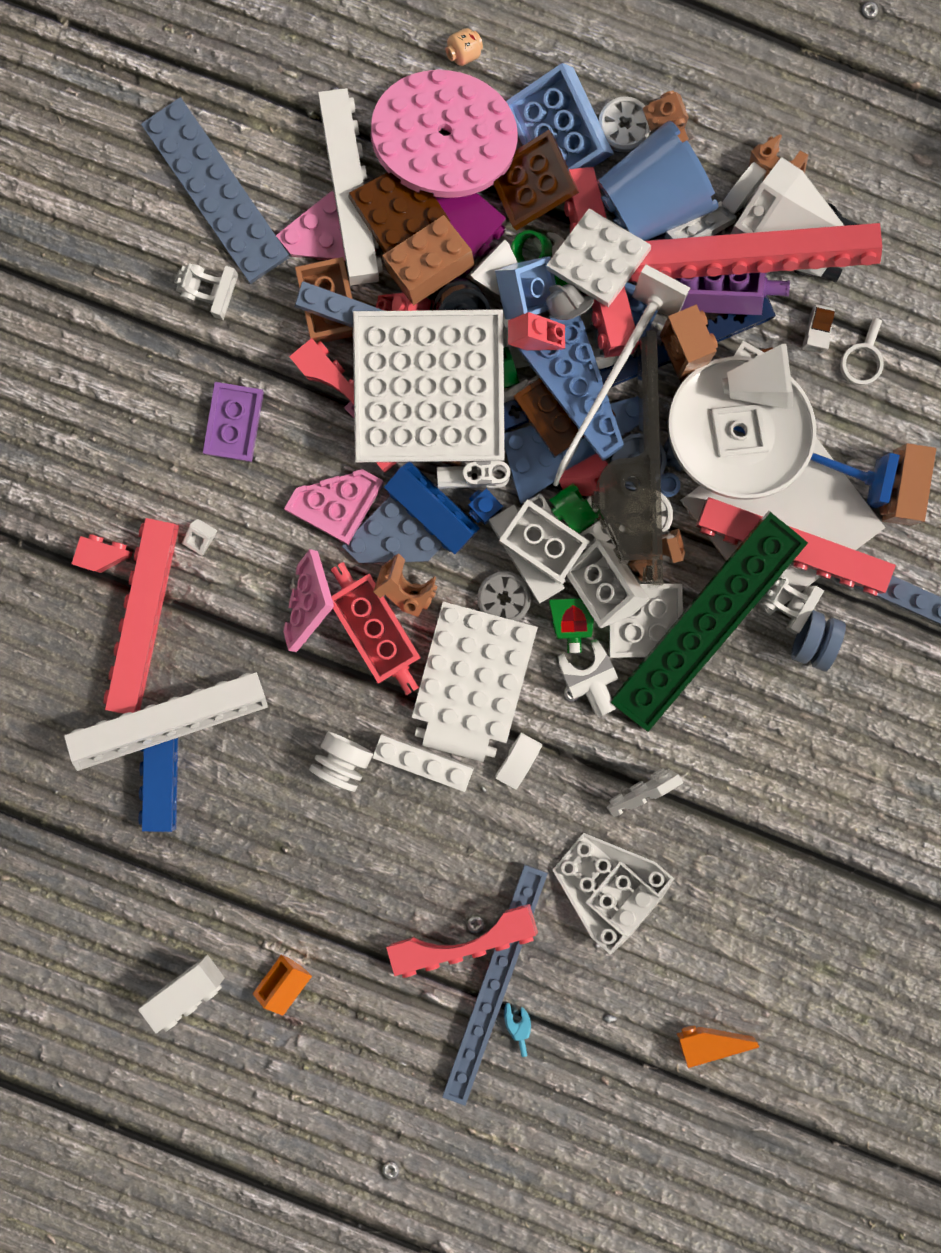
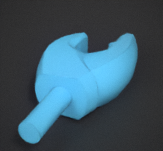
M506 1003L504 1012L506 1028L513 1040L519 1041L521 1057L527 1056L524 1039H528L530 1036V1017L527 1011L521 1007L522 1019L520 1022H515L510 1003Z

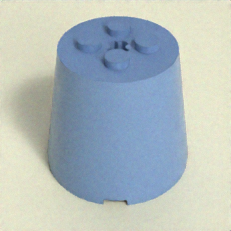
M670 120L659 127L597 180L603 195L601 197L603 205L615 217L612 219L613 222L644 241L718 209L717 200L714 199L712 201L711 199L715 192L704 168L688 141L686 140L682 143L677 135L680 134V130Z

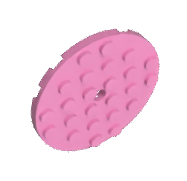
M438 69L406 76L384 92L373 111L371 140L381 165L388 173H392L399 178L404 186L417 192L423 190L434 193L435 197H463L478 193L492 186L493 182L501 175H504L509 169L517 146V124L507 102L485 82L461 72ZM441 128H443V130H446L451 134L448 136H443L439 133V131L441 130Z

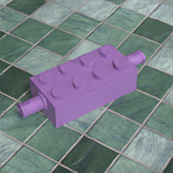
M761 272L675 279L690 287L681 311L697 304L699 311L703 310L704 313L762 315L763 301L766 295L789 297L790 280H768L767 273Z

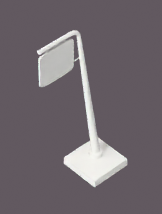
M645 264L632 297L646 304L647 307L562 459L553 483L554 486L558 485L561 476L578 449L586 428L655 311L657 310L667 316L681 311L690 287Z

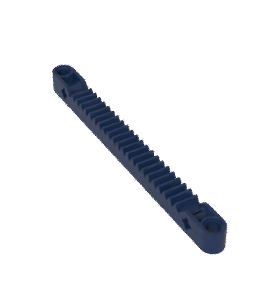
M766 295L763 301L762 315L726 314L724 319L719 315L714 322L711 319L708 320L706 327L709 334H714L718 343L775 318L776 314ZM735 316L737 318L741 317L742 321L740 323L739 321H734L733 318ZM655 342L651 349L646 346L643 353L640 350H636L634 357L630 354L611 388L671 363L663 342L660 345ZM615 364L607 367V369H599L603 385ZM515 400L504 403V433L529 423V420ZM511 409H514L516 412L520 411L518 419H515L514 416H509Z

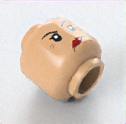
M464 28L449 36L445 49L446 55L450 61H454L459 66H464L480 57L483 43L476 31Z

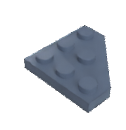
M390 496L361 525L349 545L345 543L342 545L360 564L386 563L398 553L405 559V562H429L443 547L441 541L435 535L429 534L417 518L411 517L407 513L406 508Z

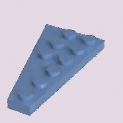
M581 316L569 320L550 318V320L565 325V349H517L577 428L580 429L603 387L602 377ZM607 394L583 434L602 461L624 447Z
M641 395L610 404L616 414L615 419L621 437L648 419ZM533 426L504 433V449L520 505L554 482L560 463L567 452L566 450L554 458ZM586 438L581 440L577 451L565 470L596 454V451Z

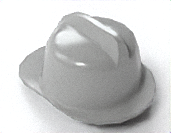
M572 284L550 286V295L546 299L550 312L548 317L558 320H569L580 316L594 303L592 297L582 295Z

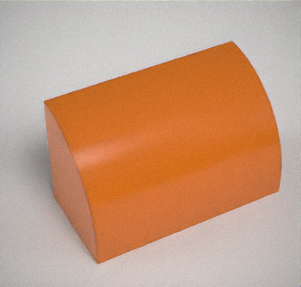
M281 954L255 989L253 996L264 1009L283 1016L312 975L298 963Z

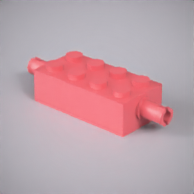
M345 563L338 564L342 575L336 566L330 570L341 586L340 591L331 596L334 604L333 610L377 683H381L391 676L393 678L396 677L405 695L410 694L412 691L407 683L410 684L413 691L418 689L419 686L408 670L410 668L409 665L421 659V656L385 597L379 598L373 592L376 582L372 575L368 574L358 581H354Z

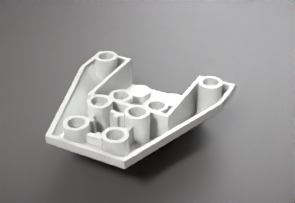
M781 157L756 191L735 224L731 234L844 225L806 174ZM827 268L800 269L797 271L821 277Z
M585 833L580 836L553 869L555 876L591 938L610 955L635 932L661 901L675 879L656 862Z

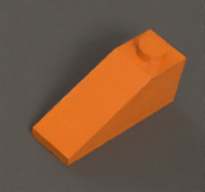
M687 1026L681 1030L682 1032L676 1033L684 1061L688 1068L759 1048L758 1042L753 1036L705 1027Z

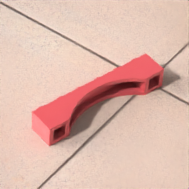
M311 338L289 356L308 380L333 387L345 395L354 405V381L352 378L348 381L344 378L342 373L345 370L337 360L330 361L326 356L330 352L321 341L316 344ZM398 462L376 463L386 473Z
M530 904L506 910L499 921L488 932L466 943L436 945L412 937L392 943L386 949L394 976L402 974L403 978H407L417 974L416 970L425 968L426 971H431L439 968V963L448 961L449 965L463 961V957L472 954V958L487 954L486 950L495 948L496 951L507 949L510 947L509 943L519 941L520 945L529 943L534 940L533 937L537 935L538 930Z

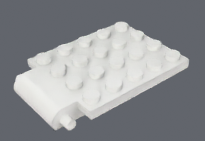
M447 602L442 603L412 718L428 722L427 729L420 727L416 729L415 736L424 739L422 746L484 762L485 755L495 758L497 748L488 746L489 740L493 739L507 743L538 627Z

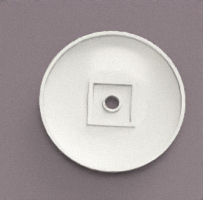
M731 356L711 361L708 365L693 371L682 382L669 409L668 436L670 445L683 470L696 483L708 491L726 498L738 500L765 498L791 485L805 470L813 455L816 443L815 415L805 392L792 377L793 402L791 409L731 399L729 393L724 394L723 379L727 378V372L754 359L752 357ZM733 427H742L745 430V436L739 437L735 435Z

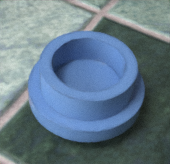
M673 473L662 474L656 482L657 491L661 492L665 497L676 495L681 486L679 478Z

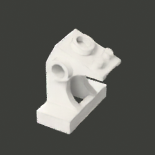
M190 263L187 266L182 265L174 281L175 284H178L176 291L181 293L180 297L192 302L198 299L213 304L210 311L215 318L224 320L238 278L236 270L225 266L222 277H214L205 274V269L201 266ZM201 281L214 284L211 295L198 292Z
M781 575L761 598L760 604L771 611L775 608L791 617L785 629L792 633H800L824 590L817 586H811L807 593L803 594L788 585L790 580ZM781 590L793 596L787 607L777 601Z

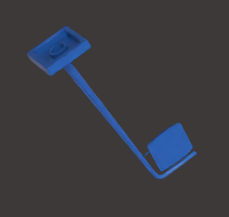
M733 427L734 430L745 434V430L742 427ZM813 453L810 460L864 481L865 485H869L867 504L871 508H878L888 504L890 501L900 455L888 453L876 460L873 471L868 472Z

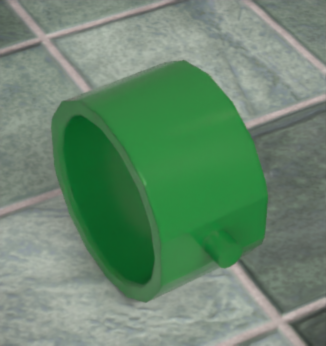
M532 230L523 231L514 238L511 250L518 263L524 262L525 260L522 255L524 243L528 238L536 236L541 243L539 258L552 257L550 239L540 232Z

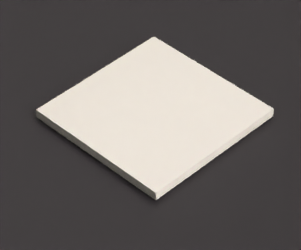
M503 310L353 311L356 463L504 461Z
M816 437L813 453L833 460ZM811 460L805 470L791 485L765 498L755 500L731 499L698 486L680 500L696 522H698L705 500L710 497L763 517L770 511L790 527L857 550L885 528L844 473ZM717 534L714 537L708 536L726 561L741 544L738 542L737 545H732L724 542V537ZM794 562L782 573V576L790 580L788 585L799 592L820 578V576L816 575V570L807 568V571L793 567ZM781 590L777 601L784 605L793 596ZM761 599L758 602L768 616H770L777 610L774 608V610L771 611L760 604L762 601Z

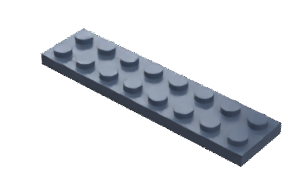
M181 97L141 123L250 284L290 258Z

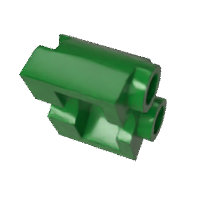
M573 483L549 501L554 507L551 509V512L559 521L563 520L566 526L580 534L597 523L598 520L588 501L584 500L578 491L579 489Z

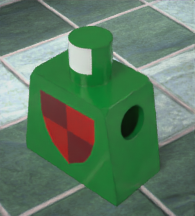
M581 598L549 600L548 604L556 639H567V653H581V638L592 637L594 618Z

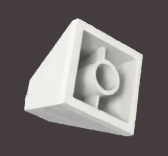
M504 240L496 245L465 277L476 283L483 293L500 302L501 297L495 270L518 263L509 243Z
M781 344L727 372V378L723 379L724 394L729 393L731 399L791 409L793 390L786 344Z

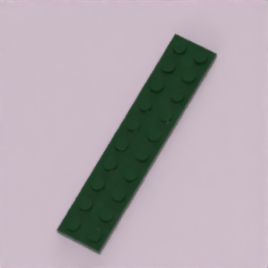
M768 511L615 693L610 703L649 732L808 542L772 512Z

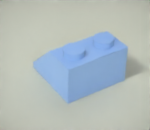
M550 256L511 264L495 270L505 319H513L527 312L537 315L549 310L546 299L550 295L549 288L556 285L554 274L547 271L546 265L551 260Z

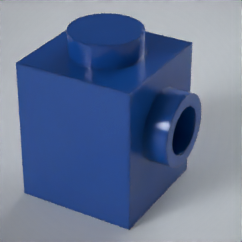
M487 488L483 492L480 489L477 490L469 498L471 503L468 504V508L471 511L468 514L477 523L481 521L486 525L489 519L496 516L503 509V505Z

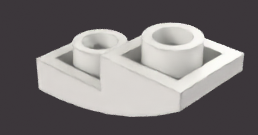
M520 733L510 748L507 758L497 771L495 778L517 790L537 757L542 744Z

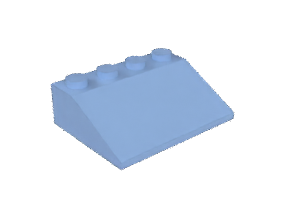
M561 63L506 101L514 115L518 136L522 145L550 130L569 169L595 167L614 155L573 67Z

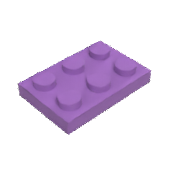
M220 382L214 383L203 448L204 455L252 462L264 395L263 389Z

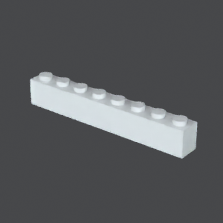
M347 88L318 92L349 284L351 286L379 282V273L383 272L381 257L376 258L375 250L379 249V245L348 198L349 192L363 186V181L367 180L365 165L360 166L359 158H363L362 145L356 142L355 136L359 135L358 122L352 119V113H355L354 98H349Z
M257 672L253 674L246 673L237 679L221 681L207 689H197L183 697H173L167 702L158 705H148L143 710L134 713H124L119 718L110 721L103 720L85 729H75L70 734L64 735L71 762L76 770L79 771L268 708Z

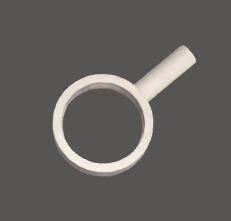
M878 318L872 319L865 342L853 345L841 358V373L853 385H868L875 381L882 373L884 366L883 357L879 350L874 347L882 320ZM856 349L868 350L876 358L877 371L868 380H857L847 370V357Z

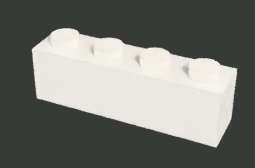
M512 505L489 519V524L499 540L521 507L516 509L515 505ZM504 547L538 604L565 589L563 586L566 582L565 579L561 584H558Z
M381 734L373 758L463 792L466 791L474 769L470 765L386 734Z

